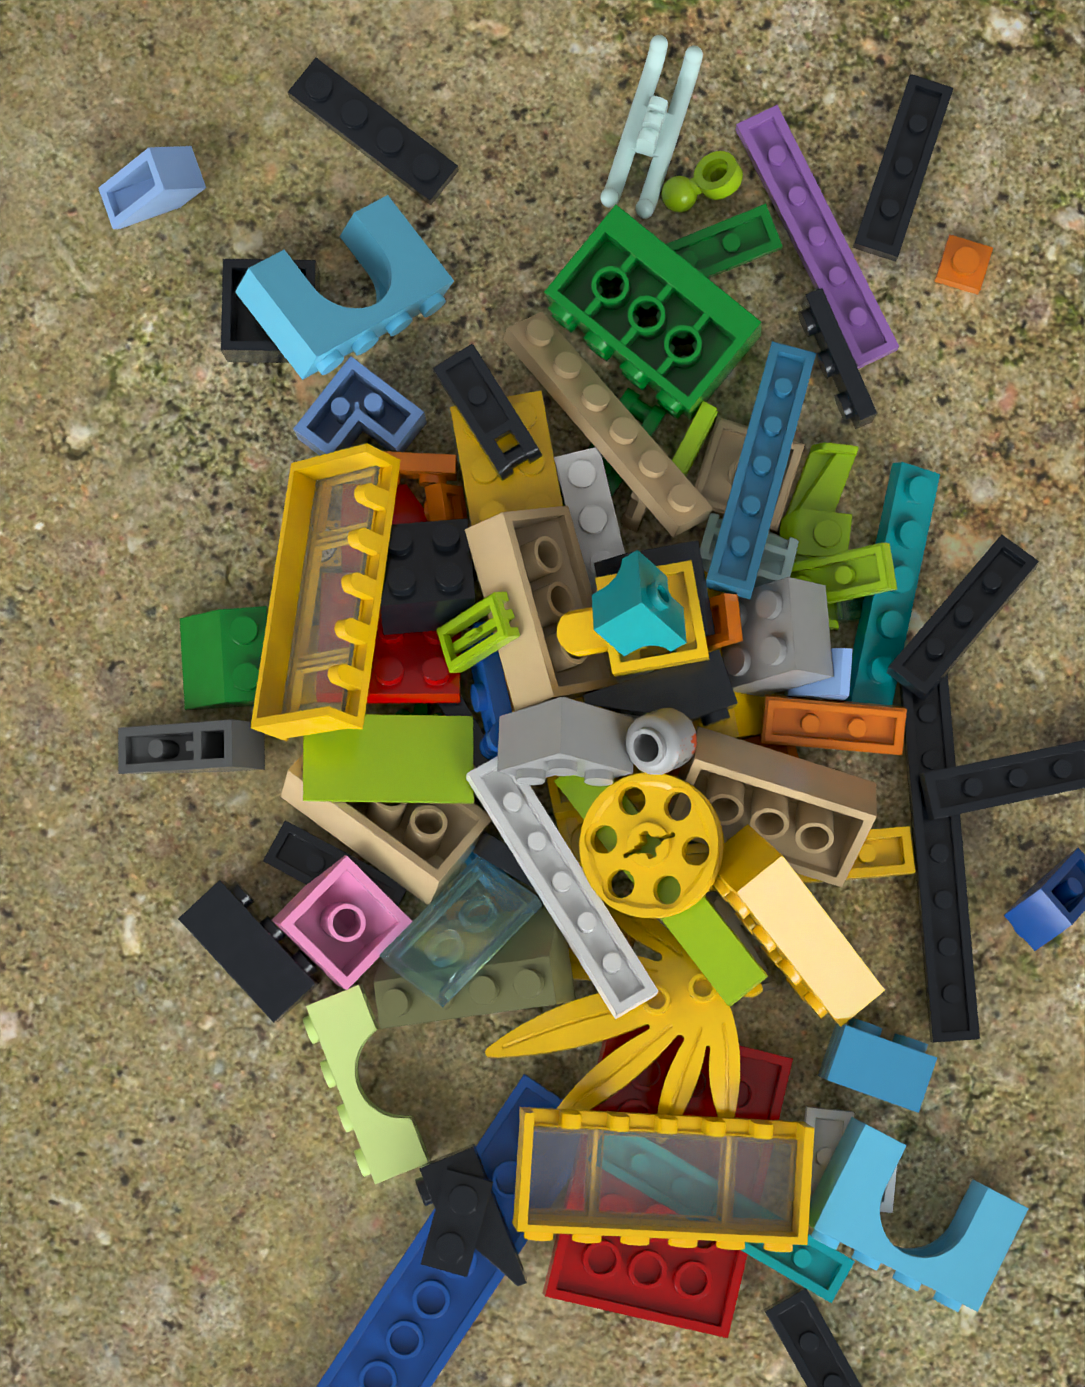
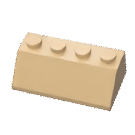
M558 506L502 512L465 529L483 598L494 592H507L509 601L504 604L505 610L512 609L515 617L509 624L510 627H518L520 637L498 650L515 711L559 697L579 698L585 694L618 684L617 677L612 674L608 652L574 656L569 654L560 645L557 638V625L564 614L571 610L592 607L593 592L569 507ZM492 612L488 614L489 619L493 618Z
M697 726V747L695 753L687 764L681 766L678 778L696 787L710 801L719 817L724 843L748 824L783 855L796 873L842 887L877 817L876 783ZM684 793L676 794L671 799L668 811L674 820L680 821L685 819L691 811V801ZM703 838L692 839L693 841L708 845Z
M303 754L288 769L281 798L429 907L457 875L483 832L487 830L492 822L488 813L475 803L303 801Z

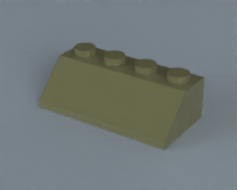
M547 908L406 929L380 956L374 978L380 1029L556 1005L576 1000L568 942Z

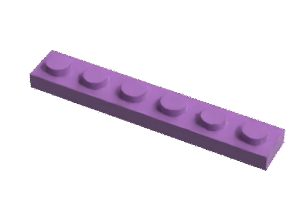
M778 105L736 124L735 130L815 289L823 288L857 368L860 369L897 351L899 345Z

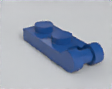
M485 622L474 623L472 627L469 629V631L473 628L479 627ZM492 632L491 634H489L488 636L484 637L483 639H481L480 641L476 642L475 644H473V645L470 646L469 648H467V649H465L464 651H462L461 654H463L464 652H466L467 650L471 649L472 647H474V646L477 645L478 643L482 642V641L485 640L486 638H488V637H490L491 635H493V632ZM498 650L471 666L475 683L471 685V701L474 710L481 712L485 735L479 743V749L481 754L489 760L498 756L499 718L502 715L512 713Z

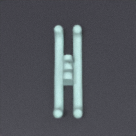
M656 35L650 41L642 75L607 183L600 197L602 204L607 208H612L615 204H618L635 152L652 157L648 174L635 208L636 214L642 219L651 217L657 205L703 58V52L700 47L692 45L687 48L667 112L668 101L654 96L668 48V41L663 35Z

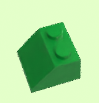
M267 606L218 609L179 618L184 708L186 711L254 706L268 616Z

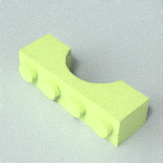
M357 985L307 1005L306 1008L309 1016L303 1018V1023L312 1044L320 1042L326 1060L320 1062L321 1070L329 1088L337 1086L343 1100V1104L338 1105L337 1110L346 1132L355 1131L361 1148L354 1150V1154L363 1176L372 1175L374 1183L377 1184L429 1163L430 1157L414 1116L392 1114L379 1108L368 1098L362 1088L358 1071L360 1054L367 1040L379 1029L363 985Z

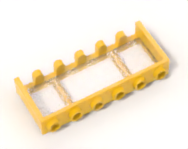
M366 443L293 462L290 466L250 727L284 741H289V738L342 729H363L401 461Z
M520 1107L519 1109L520 1122L512 1224L517 1232H524L525 1239L551 1241L553 1240V1233L572 1234V1240L575 1242L600 1243L602 1236H621L620 1242L623 1244L643 1246L649 1245L650 1238L668 1239V1245L682 1248L697 1247L698 1240L716 1241V1247L728 1250L745 1249V1242L764 1243L763 1249L774 1252H792L793 1244H808L814 1127L806 1122Z

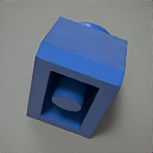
M1079 848L1075 849L1027 890L1004 914L1015 932L1034 951L1073 925L1085 911V854Z

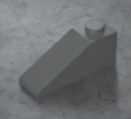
M232 719L118 728V774L265 770V733L251 729L250 721Z

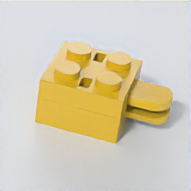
M692 560L656 566L668 578V590L671 597L684 607L686 644L671 652L660 646H645L623 656L594 631L592 607L568 611L560 618L557 625V638L560 645L569 654L574 656L608 652L612 674L615 677L710 660ZM617 574L596 577L597 591L607 586Z

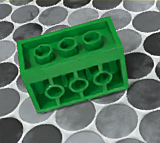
M615 204L544 291L550 304L547 309L552 313L550 316L570 333L576 327L585 334L583 339L587 342L586 346L606 362L611 356L620 362L621 374L641 391L647 385L657 393L655 396L658 399L657 404L677 420L682 414L692 420L702 402H707L761 337L762 322L617 204ZM620 287L621 294L618 297L605 298L604 291L607 288ZM650 315L656 316L657 324L655 326L641 327L640 318L643 316L649 317ZM687 343L692 345L693 354L691 356L684 355L681 358L676 356L675 347L677 345H685Z

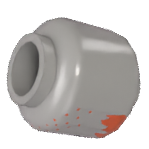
M660 708L636 718L628 728L625 738L626 751L631 762L639 770L649 775H663L687 764L693 757L697 747V733L692 721L684 713L674 708Z

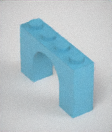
M388 195L354 212L340 235L342 241L370 276L376 290V304L365 308H347L327 300L311 285L285 249L248 268L235 291L302 380L318 371L321 375L328 374L343 362L344 356L353 351L357 356L365 353L378 342V337L387 332L390 336H395L407 328L415 316L422 314L425 318L429 317L446 303L443 296L454 280Z
M851 1117L810 1199L809 1226L814 1229L811 1237L835 1250L840 1242L855 1249L852 1258L876 1271L881 1263L896 1270L892 1278L915 1291L919 1290L921 1284L935 1290L933 1299L952 1310L959 1312L963 1304L978 1312L1029 1208L972 1179L952 1222L938 1239L918 1248H902L893 1245L882 1227L880 1204L884 1190L907 1145Z

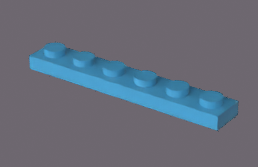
M773 341L771 343L708 571L706 585L709 589L729 594H738L739 597L751 599L816 356L814 352Z

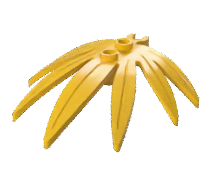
M604 901V905L622 931L662 956L661 961L637 956L658 989L657 995L617 1019L613 1017L599 993L586 996L558 1006L525 1022L485 1050L488 1058L546 1054L597 1043L649 1025V1030L616 1049L590 1070L568 1093L557 1109H594L640 1075L677 1036H683L684 1042L679 1048L665 1079L657 1114L683 1115L697 1085L706 1047H710L709 1078L718 1117H735L740 1086V1051L736 1025L730 1006L725 1003L677 939L663 924L655 918H642L624 914L612 908ZM568 948L573 979L591 981L573 950ZM759 983L743 997L759 995L763 991L762 984ZM655 1137L658 1144H663L667 1140V1138Z

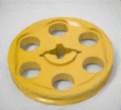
M647 773L630 775L607 787L589 808L580 833L579 851L581 865L592 889L612 908L635 917H670L691 908L706 895L719 874L724 854L722 826L710 801L690 783L666 774L649 775ZM637 787L645 795V806L638 814L630 815L623 808V796L631 788ZM684 793L691 801V811L685 819L676 821L669 814L668 803L674 795ZM604 826H610L617 835L616 846L608 853H601L595 846V835ZM647 834L654 838H668L661 841V844L655 848L657 854L655 857L649 853H635L647 844ZM700 837L707 842L709 855L704 863L693 865L686 857V847L692 839ZM622 870L630 872L634 878V889L630 895L624 898L616 896L612 889L614 875ZM668 876L677 879L681 889L680 896L671 904L662 902L657 893L658 884Z

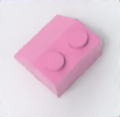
M347 855L304 886L272 919L337 986L348 990L413 922Z

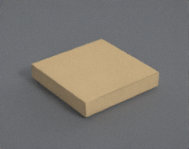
M720 417L716 419L695 488L712 506L711 513L724 517L748 426ZM796 441L792 442L769 529L770 532L776 533L805 444Z

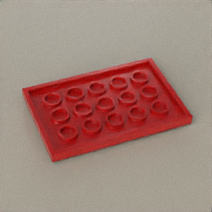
M645 1025L625 1034L604 1040L598 1063L631 1039L649 1030L650 1026ZM677 1036L640 1075L619 1092L590 1111L657 1114L664 1082L670 1066L684 1042L683 1036ZM739 1045L740 1086L734 1118L779 1120L793 1058ZM706 1047L697 1085L683 1115L718 1117L710 1087V1047ZM580 1134L563 1209L583 1210L586 1159L584 1157L587 1151L588 1134ZM646 1137L718 1180L720 1140L667 1138L663 1144H658L655 1137ZM737 1141L734 1190L759 1204L773 1143ZM601 1168L599 1211L678 1214ZM556 1234L542 1292L545 1297L728 1338L747 1253L741 1250L721 1249L716 1247V1241L698 1240L697 1247L682 1248L668 1245V1239L650 1238L649 1245L638 1246L621 1243V1236H602L600 1243H581L573 1241L572 1234Z

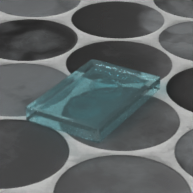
M477 856L380 954V957L386 965L441 1007H444L543 905L535 894L480 856Z

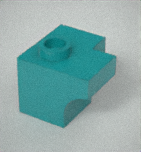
M639 550L624 557L616 577L607 586L592 594L593 629L623 656L645 646H660L671 652L687 643L684 607L671 597L668 590L667 576Z

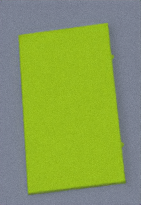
M365 714L363 729H342L303 736V801L474 803V790L466 779L467 773L474 769L473 716Z

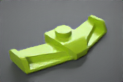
M826 442L811 446L786 515L780 521L779 536L786 540L792 537L799 541L794 562L849 550L852 514L837 513L835 511L857 455L858 446ZM827 604L829 629L838 631L839 623L836 604Z

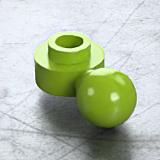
M726 151L712 152L699 161L693 178L674 176L667 180L661 192L662 201L671 211L685 212L694 206L697 196L702 193L709 199H724L739 188L743 179V171L731 153Z

